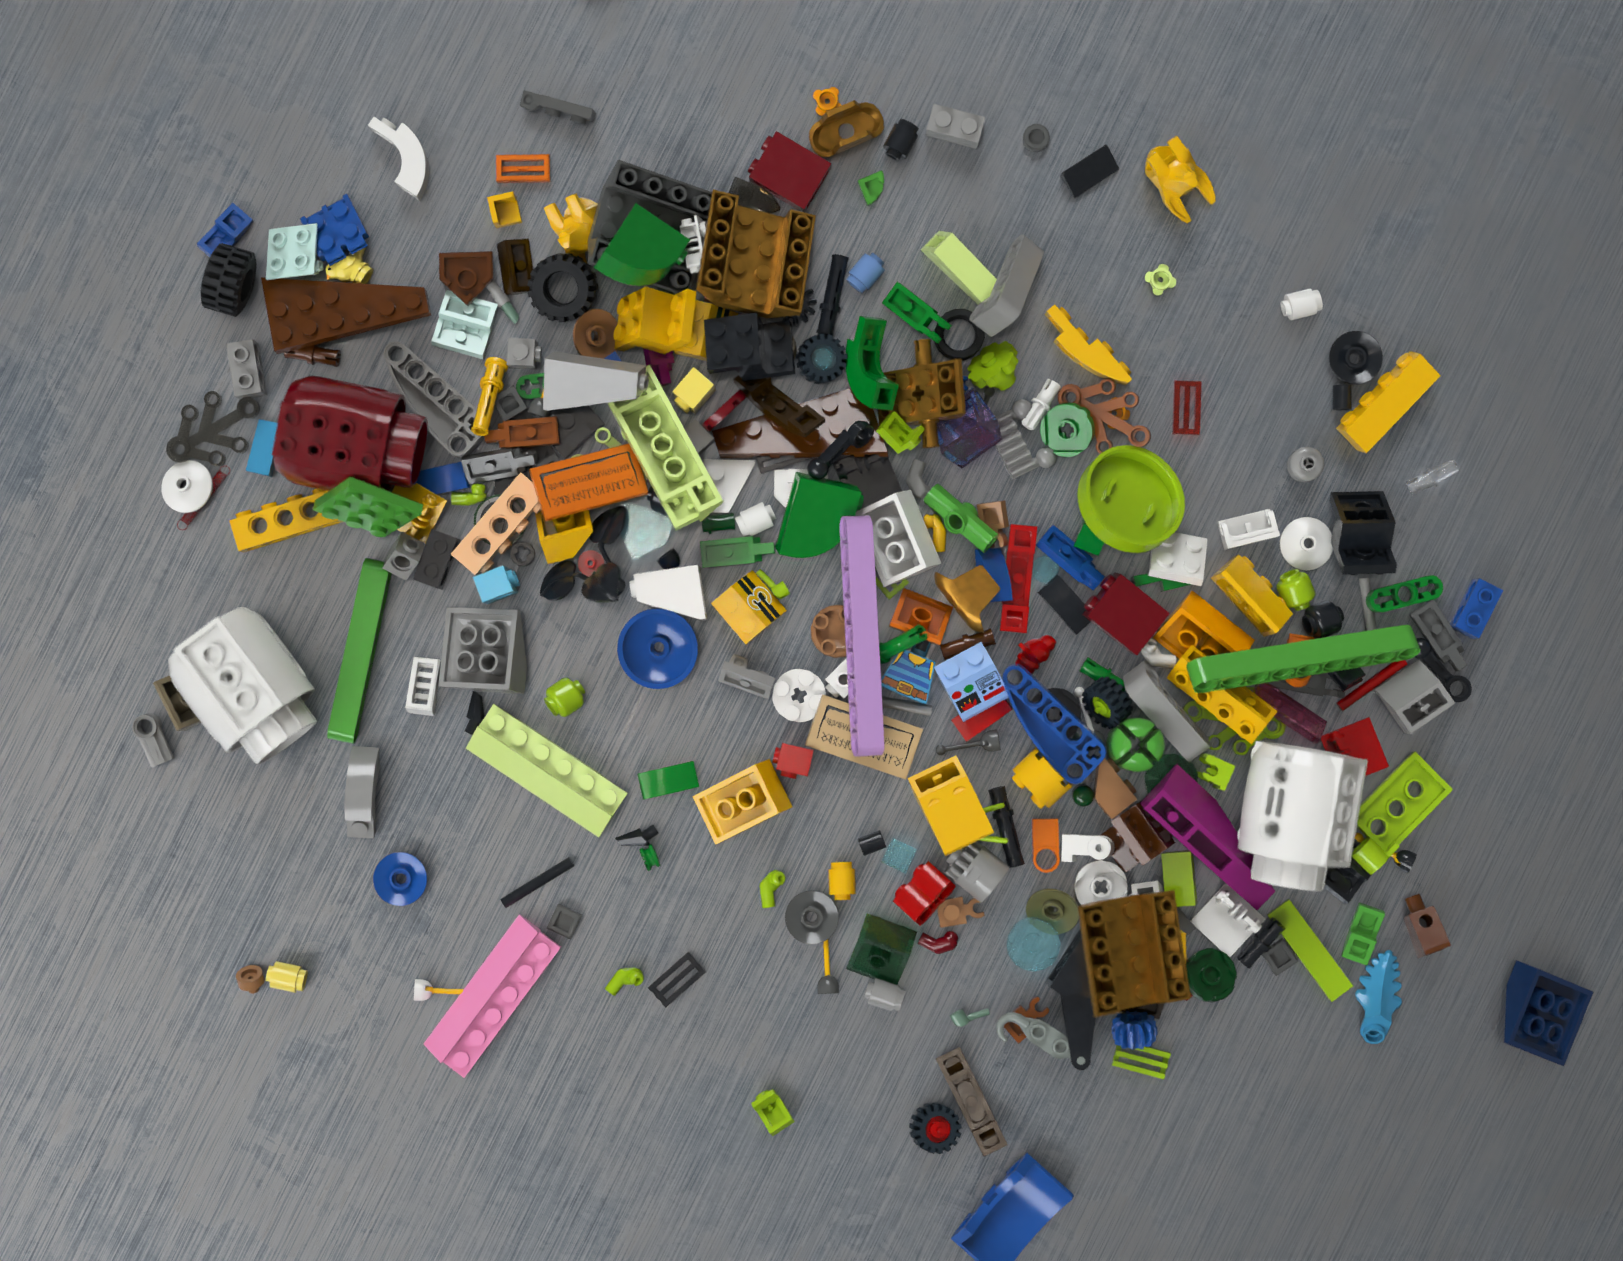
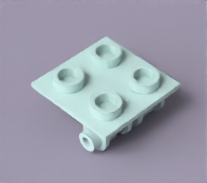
M317 223L269 229L266 280L319 274V271H323L322 261L316 259Z

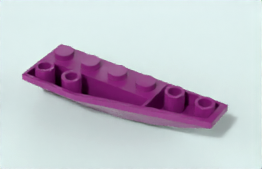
M1178 764L1140 802L1142 807L1256 910L1276 892L1271 884L1251 878L1252 854L1238 849V833L1217 800Z

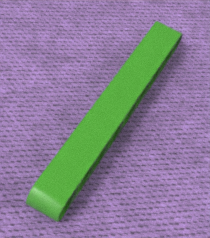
M1400 625L1200 657L1191 660L1186 665L1194 691L1196 693H1206L1407 660L1417 656L1421 649L1410 625Z

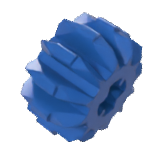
M1136 1010L1134 1012L1126 1011L1125 1014H1117L1111 1025L1114 1043L1123 1049L1131 1048L1134 1050L1139 1048L1142 1050L1144 1047H1150L1156 1041V1036L1158 1035L1154 1016L1148 1015L1147 1012L1140 1013Z

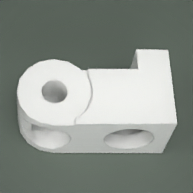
M1063 834L1061 862H1075L1077 855H1090L1097 860L1107 859L1114 853V842L1108 836Z

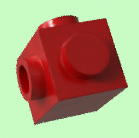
M782 743L781 748H775L772 763H776V769L781 770L780 776L796 779L798 774L808 777L814 750Z

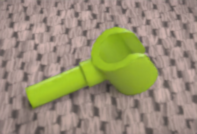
M761 569L756 572L772 590L777 599H782L790 594L783 581L775 585L773 580Z

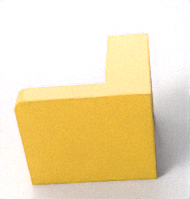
M513 191L487 197L492 221L496 229L522 223L517 197Z

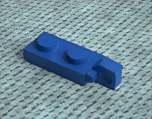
M1052 525L1037 542L1036 546L1074 579L1094 590L1105 576L1095 569V565L1092 562L1093 558L1082 549L1074 547L1075 542L1055 525Z

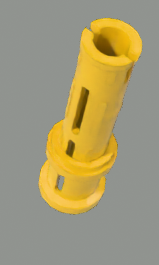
M488 357L484 364L486 367L485 375L480 380L482 392L473 427L471 428V431L479 436H486L488 434L497 394L504 387L502 380L504 373L508 370V366L505 360L498 357Z

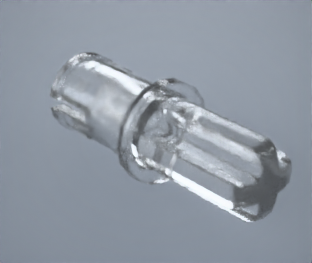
M1450 458L1431 469L1429 467L1425 468V472L1405 481V484L1410 494L1415 496L1433 485L1435 487L1438 486V482L1457 473L1459 467L1456 461Z

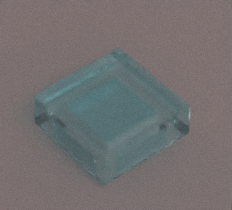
M892 838L881 862L906 873L917 849Z

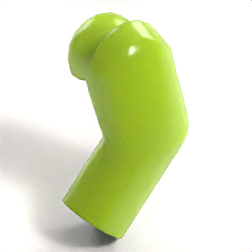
M473 484L471 487L472 492H451V505L471 506L485 500L487 496L485 485Z
M773 870L760 882L762 908L775 907L774 892L780 885L785 883L786 879L783 872Z
M635 967L619 969L609 981L605 990L616 996L623 985H641L644 981L642 971Z

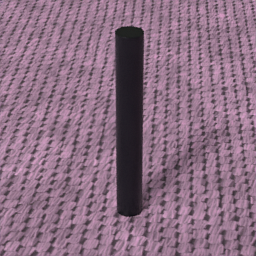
M570 857L566 858L501 898L502 904L505 908L511 906L574 867V863Z

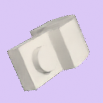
M373 117L368 124L370 129L397 147L401 154V170L394 182L398 187L420 201L425 193L429 179V164L422 144L405 124L401 123L395 131L396 126L383 117L380 121Z

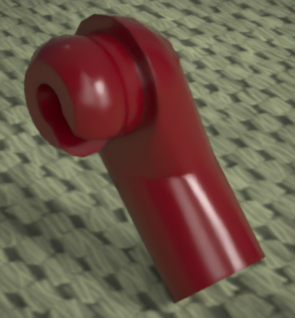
M947 931L943 937L935 939L923 932L917 944L935 954H942L956 948L958 935L953 931Z

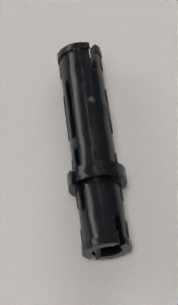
M832 255L824 300L819 306L821 315L816 331L817 334H824L826 336L828 334L833 336L836 316L841 310L839 302L849 258L846 256Z
M1005 786L989 789L988 792L992 805L1005 804L1004 808L995 810L992 816L993 819H996L1000 838L1008 839V843H1002L1007 865L1010 868L1024 865L1025 862L1012 817L1014 811L1010 809Z

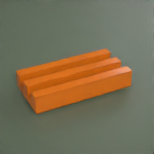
M496 155V182H550V155ZM544 161V166H502V162ZM502 172H544V175L502 176Z

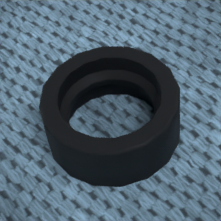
M953 309L942 316L947 322L963 319L973 326L975 339L973 344L967 349L955 350L950 348L944 340L945 329L937 323L934 332L940 335L942 340L939 344L936 342L935 344L938 351L946 358L965 361L974 357L981 349L985 339V332L970 321L972 311Z

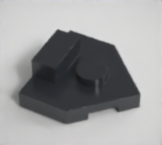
M589 405L550 410L549 417H558L560 444L553 445V447L564 459L569 457L592 437L597 429L605 425Z

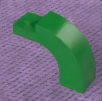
M859 316L854 339H847L845 354H847V359H845V363H847L846 374L850 388L862 404L873 409L893 410L899 384L889 380L884 375L880 365V349L887 321L882 318Z

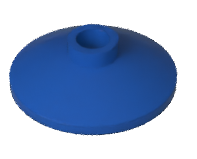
M405 852L389 854L375 868L373 875L374 888L379 897L391 905H409L418 900L425 891L427 885L426 869L422 862L412 854ZM400 873L406 876V882L403 884L397 880V876Z

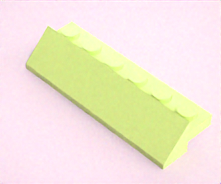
M648 365L646 366V375L649 376V384L646 391L637 399L609 402L607 404L675 531L697 520L701 522L723 503V499L651 366Z
M493 704L480 725L477 726L466 747L467 750L597 837H600L628 794L606 779V777L496 704Z

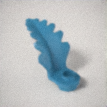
M1391 950L1379 953V959H1371L1374 966H1365V970L1371 976L1362 975L1359 978L1365 989H1358L1355 992V997L1365 1011V1016L1360 1026V1033L1363 1039L1370 1044H1378L1385 1039L1392 1023V1014L1402 1004L1401 998L1394 995V993L1401 989L1402 984L1393 981L1400 976V971L1395 970L1399 967V963L1394 962L1397 960V957L1393 956Z

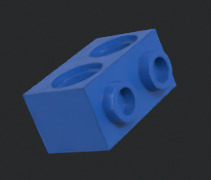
M1480 578L1472 579L1450 622L1452 628L1471 639L1480 638L1503 590Z

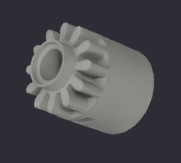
M976 841L949 854L946 861L950 865L944 873L982 903L1000 883L1010 867Z

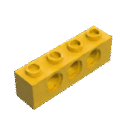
M321 489L312 490L313 495L303 497L302 494L288 497L287 503L278 506L277 502L261 506V511L252 513L251 510L235 514L236 519L229 520L238 551L243 553L343 521L325 518L319 512L315 517H308L306 513L307 507L328 492ZM290 511L293 515V520L289 525L284 526L281 522V516L284 512ZM260 519H265L267 529L259 534L255 528L256 523Z

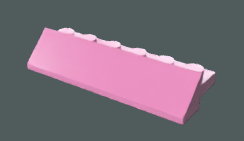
M519 914L464 988L463 992L424 1042V1046L440 1063L443 1062L465 1078L539 979L561 946Z

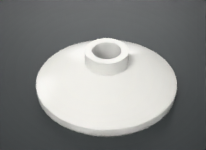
M192 460L178 462L166 472L163 478L162 496L166 504L175 511L181 513L197 511L207 503L212 494V476L209 470L199 462ZM186 480V486L181 489V483Z
M1302 517L1293 520L1285 527L1280 537L1282 556L1288 564L1296 569H1317L1324 565L1332 554V534L1329 528L1318 519ZM1306 538L1312 540L1313 545L1311 548L1304 546Z

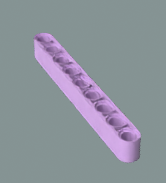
M842 516L840 520V548L851 749L855 757L882 755L884 752V726L873 524L870 516Z

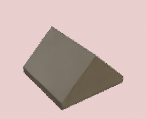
M170 676L153 682L177 731H186L201 723L174 686Z

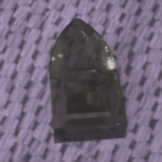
M734 177L729 193L739 196L738 206L766 213L780 211L777 200L767 190Z

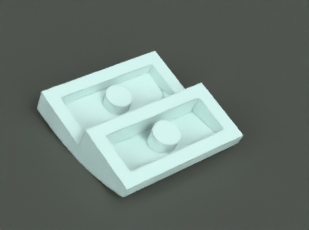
M446 290L439 310V319L431 340L432 346L483 359L498 304L476 298L467 306L452 291Z

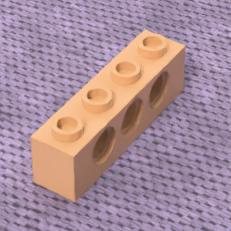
M520 473L451 553L454 558L474 575L477 576L480 573L489 571L495 564L492 561L498 553L502 555L511 546L510 538L516 532L521 534L530 523L527 520L533 512L538 514L541 511L533 482ZM516 499H523L526 503L525 510L521 513H515L512 510V504ZM500 519H505L508 522V529L506 532L499 534L495 531V523ZM483 539L489 540L491 548L486 554H480L477 550V544Z

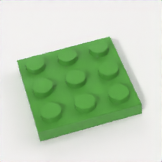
M349 477L316 499L313 510L322 513V516L325 518L346 522V525L349 527L368 530L373 536L386 537L420 516L423 504Z

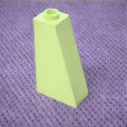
M938 231L921 249L977 305L990 297L997 279L953 233Z

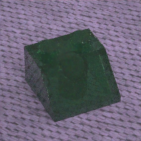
M867 913L846 969L874 980L877 978L897 985L910 957L917 931Z

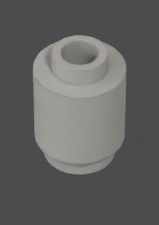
M875 978L874 983L868 982L864 997L868 998L867 1004L891 1012L893 1009L899 1011L904 999L905 990L899 989V985Z

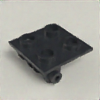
M879 454L864 455V457L850 455L833 463L840 482L856 485L861 490V495H863L861 509L902 491L888 459L889 457H879Z

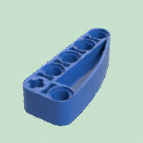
M1020 664L1009 665L1003 673V682L1009 700L1025 731L1038 750L1066 781L1073 784L1081 783L1105 758V744L1025 667ZM1011 670H1018L1022 673L1023 679L1020 683L1014 684L1008 680L1007 675ZM1030 689H1039L1043 695L1042 699L1038 702L1030 701L1027 697V692ZM1049 708H1059L1062 711V717L1056 721L1049 719L1047 716ZM1070 726H1078L1082 730V734L1078 739L1068 737L1066 730ZM1098 745L1100 747V755L1096 756L1093 754L1090 757L1087 747L1091 746L1094 748ZM1071 764H1079L1083 768V772L1080 776L1073 777L1069 775L1067 768Z

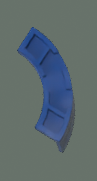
M1026 1153L1006 1171V1176L998 1186L993 1184L981 1198L983 1201L976 1211L972 1214L969 1213L951 1239L975 1261H1015L1032 1238L1057 1212L1073 1199L1074 1195L1034 1158Z

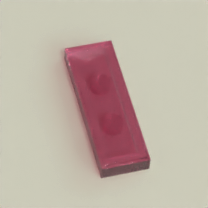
M1268 682L1255 685L1253 692L1278 711L1274 716L1276 719L1314 744L1321 740L1327 724L1326 720Z

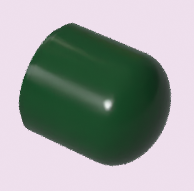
M1079 784L1072 790V799L1079 806H1088L1094 799L1093 790L1086 784Z

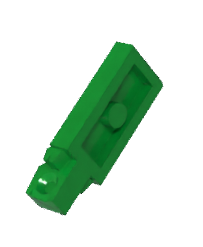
M753 536L700 541L702 568L762 561V555L775 554L774 542L760 543V537L753 538Z

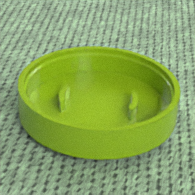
M1131 445L1107 449L1088 465L1079 480L1077 492L1078 505L1084 521L1101 541L1117 550L1130 553L1153 550L1175 533L1182 522L1185 511V498L1181 483L1172 468L1161 457L1147 449Z

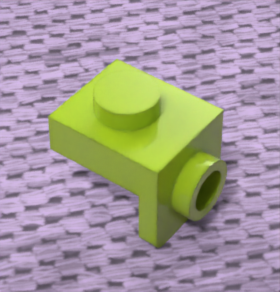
M893 411L887 415L876 432L899 454L907 448L909 450L914 449L921 442L920 435L925 428L920 425L912 430Z
M773 1089L761 1092L756 1096L755 1101L751 1103V1106L758 1113L772 1136L795 1122L781 1097Z

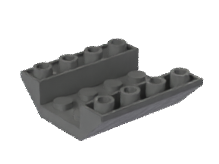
M618 160L601 191L588 238V264L592 266L597 264L636 203L681 233L679 226L682 225L681 220L691 218L692 222H695L694 216L697 215L707 221L712 192ZM697 244L687 245L685 249L696 247ZM684 259L681 265L675 263L662 280L651 285L677 294L685 289L691 290L695 274H691L690 269H687L686 259Z

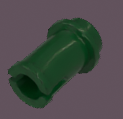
M734 513L712 516L709 514L702 520L703 532L712 534V531L735 530Z

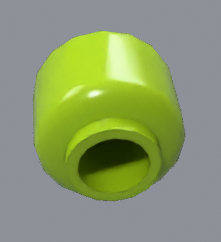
M1294 569L1285 572L1279 577L1280 580L1276 588L1279 596L1283 598L1288 608H1295L1296 611H1301L1311 605L1310 601L1314 599L1316 592L1307 573Z
M561 678L546 689L544 702L553 715L567 717L583 706L584 698L582 695L585 694V690L578 680L573 682L569 678Z

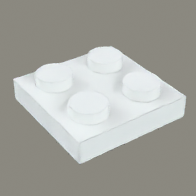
M1173 533L1160 546L1151 550L1148 576L1201 586L1204 580L1207 538Z

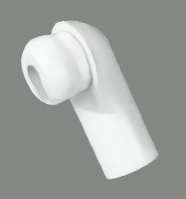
M1151 638L1141 650L1146 661L1151 666L1173 668L1176 663V656L1162 654L1156 645L1157 642Z

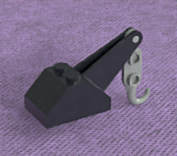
M1080 928L1045 981L1051 989L1060 994L1066 1035L1043 1020L1025 1017L1016 1012H1008L1002 1015L997 1022L996 1032L1002 1041L1007 1042L1008 1038L1004 1035L1003 1027L1008 1022H1014L1020 1026L1030 1042L1057 1059L1069 1058L1077 1070H1085L1091 1062L1096 1017H1094Z

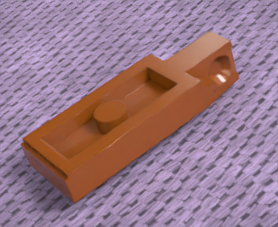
M558 417L503 421V423L498 424V430H489L488 434L484 436L485 442L499 443V448L560 444Z

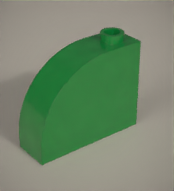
M636 203L594 268L620 283L633 286L651 285L662 280L675 263L681 265L688 254L685 247L690 239Z
M796 472L775 545L777 552L788 557L808 558L823 554L835 547L840 542L841 517L855 516L856 511L862 507L863 495H861L862 492L858 486L826 478L814 479L809 474Z

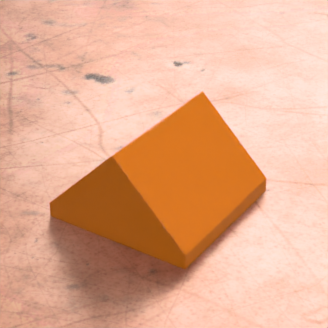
M903 588L889 627L906 632L918 624L922 625L926 631L919 635L927 633L928 637L925 641L939 646L953 607Z

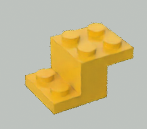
M644 287L621 298L617 305L618 323L613 334L615 340L614 349L624 352L637 346L666 354L691 342L697 291L685 289L673 295L650 287Z

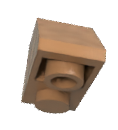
M1104 758L1096 767L1093 790L1094 800L1108 818L1113 819L1137 800L1133 795L1137 791L1128 779L1122 781L1117 774L1120 769L1111 758L1108 760Z

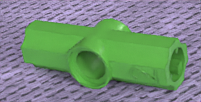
M936 484L923 499L926 505L944 519V525L952 534L961 533L983 553L989 550L999 537L993 529L978 518L977 510L972 504L967 502L961 503L941 485Z

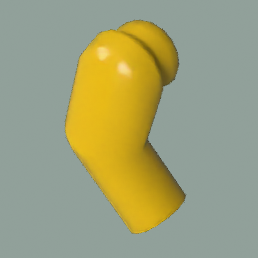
M934 513L933 515H924L923 520L927 529L932 528L933 530L932 542L936 551L945 552L946 529L940 516Z

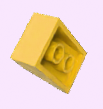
M770 759L757 763L692 796L715 845L793 807Z

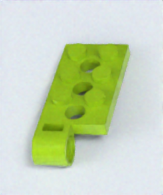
M1416 751L1412 752L1360 805L1357 828L1366 838L1353 850L1352 857L1369 875L1375 873L1385 864L1388 858L1400 847L1399 844L1453 790ZM1413 781L1417 782L1421 787V792L1417 797H1412L1408 793V786ZM1395 800L1399 801L1402 805V812L1398 816L1392 815L1389 811L1391 802ZM1376 819L1380 820L1384 825V830L1379 835H1375L1370 828L1371 823Z

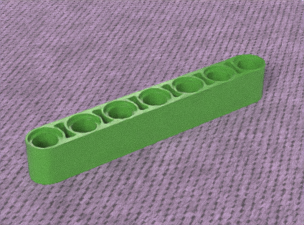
M365 558L363 562L327 731L328 739L355 744L358 736L392 573L382 569L384 561Z

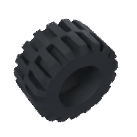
M224 243L219 244L215 248L206 265L201 284V303L204 308L237 317L243 311L250 298L256 276L257 263L254 252Z
M558 253L540 261L536 268L532 270L531 278L527 284L530 287L528 297L532 298L533 302L531 304L533 308L536 307L539 310L538 313L541 316L545 315L551 321H572L582 316L593 306L592 303L597 297L596 290H598V283L595 281L597 277L595 272L591 271V266L582 261L583 258L573 256L570 253ZM557 272L569 273L577 283V296L569 303L556 301L549 292V279Z

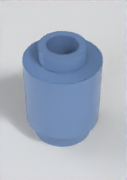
M864 253L848 272L849 277L846 281L857 291L863 293L866 289L869 290L885 271L882 267L884 262L874 253H871L870 256Z

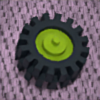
M1100 677L1086 688L1082 693V703L1086 704L1084 709L1085 711H1090L1088 715L1090 718H1095V723L1099 724L1101 722L1103 728L1108 726V729H1112L1131 715L1133 706L1130 705L1132 700L1127 698L1128 693L1126 691L1123 692V686L1121 684L1117 686V681L1114 679L1110 681L1109 677Z

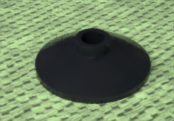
M1350 331L1342 334L1334 341L1329 352V364L1333 373L1340 380L1349 384H1363L1370 381L1378 374L1383 362L1382 349L1377 340L1370 334L1362 331ZM1351 354L1358 356L1356 364L1350 361L1349 357Z

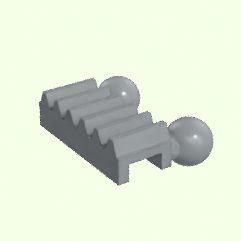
M1025 399L1017 400L1011 410L996 416V421L987 427L988 433L1012 480L1038 467L1050 468L1057 460V455L1049 447L1039 449L1036 457L1032 458L1014 422L1015 419L1022 421L1026 418L1032 408V404Z

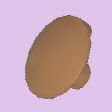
M833 605L822 609L814 617L811 626V639L815 647L824 655L833 658L846 657L844 606Z

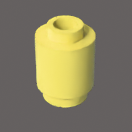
M276 961L274 966L268 967L266 981L270 982V988L294 993L297 990L303 992L308 971L303 970L302 966Z

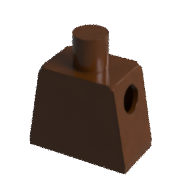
M1420 894L1406 898L1405 902L1410 914L1403 917L1417 958L1419 959L1450 947V941L1435 907L1425 908ZM1420 918L1425 920L1426 928L1420 925Z

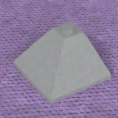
M447 607L438 687L524 694L527 663L520 610Z

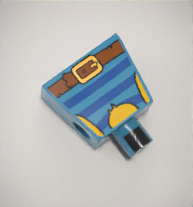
M923 641L914 645L911 652L904 650L897 654L881 678V687L926 704L936 663L926 658L931 643Z

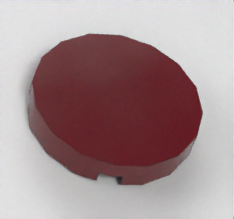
M739 389L702 426L710 432L747 398L746 394Z

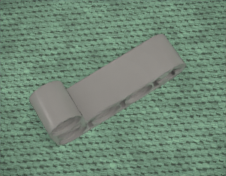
M1024 234L1017 237L1011 244L990 297L981 302L970 315V321L990 337L1012 324L1020 315L1044 251Z
M1143 660L1123 676L1125 690L1131 699L1188 762L1193 761L1212 746L1204 732L1160 684L1157 672L1146 660Z

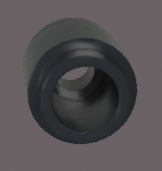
M900 119L898 123L894 124L883 145V148L886 150L885 154L896 161H899L900 158L906 159L918 137L917 131L919 128L905 119Z

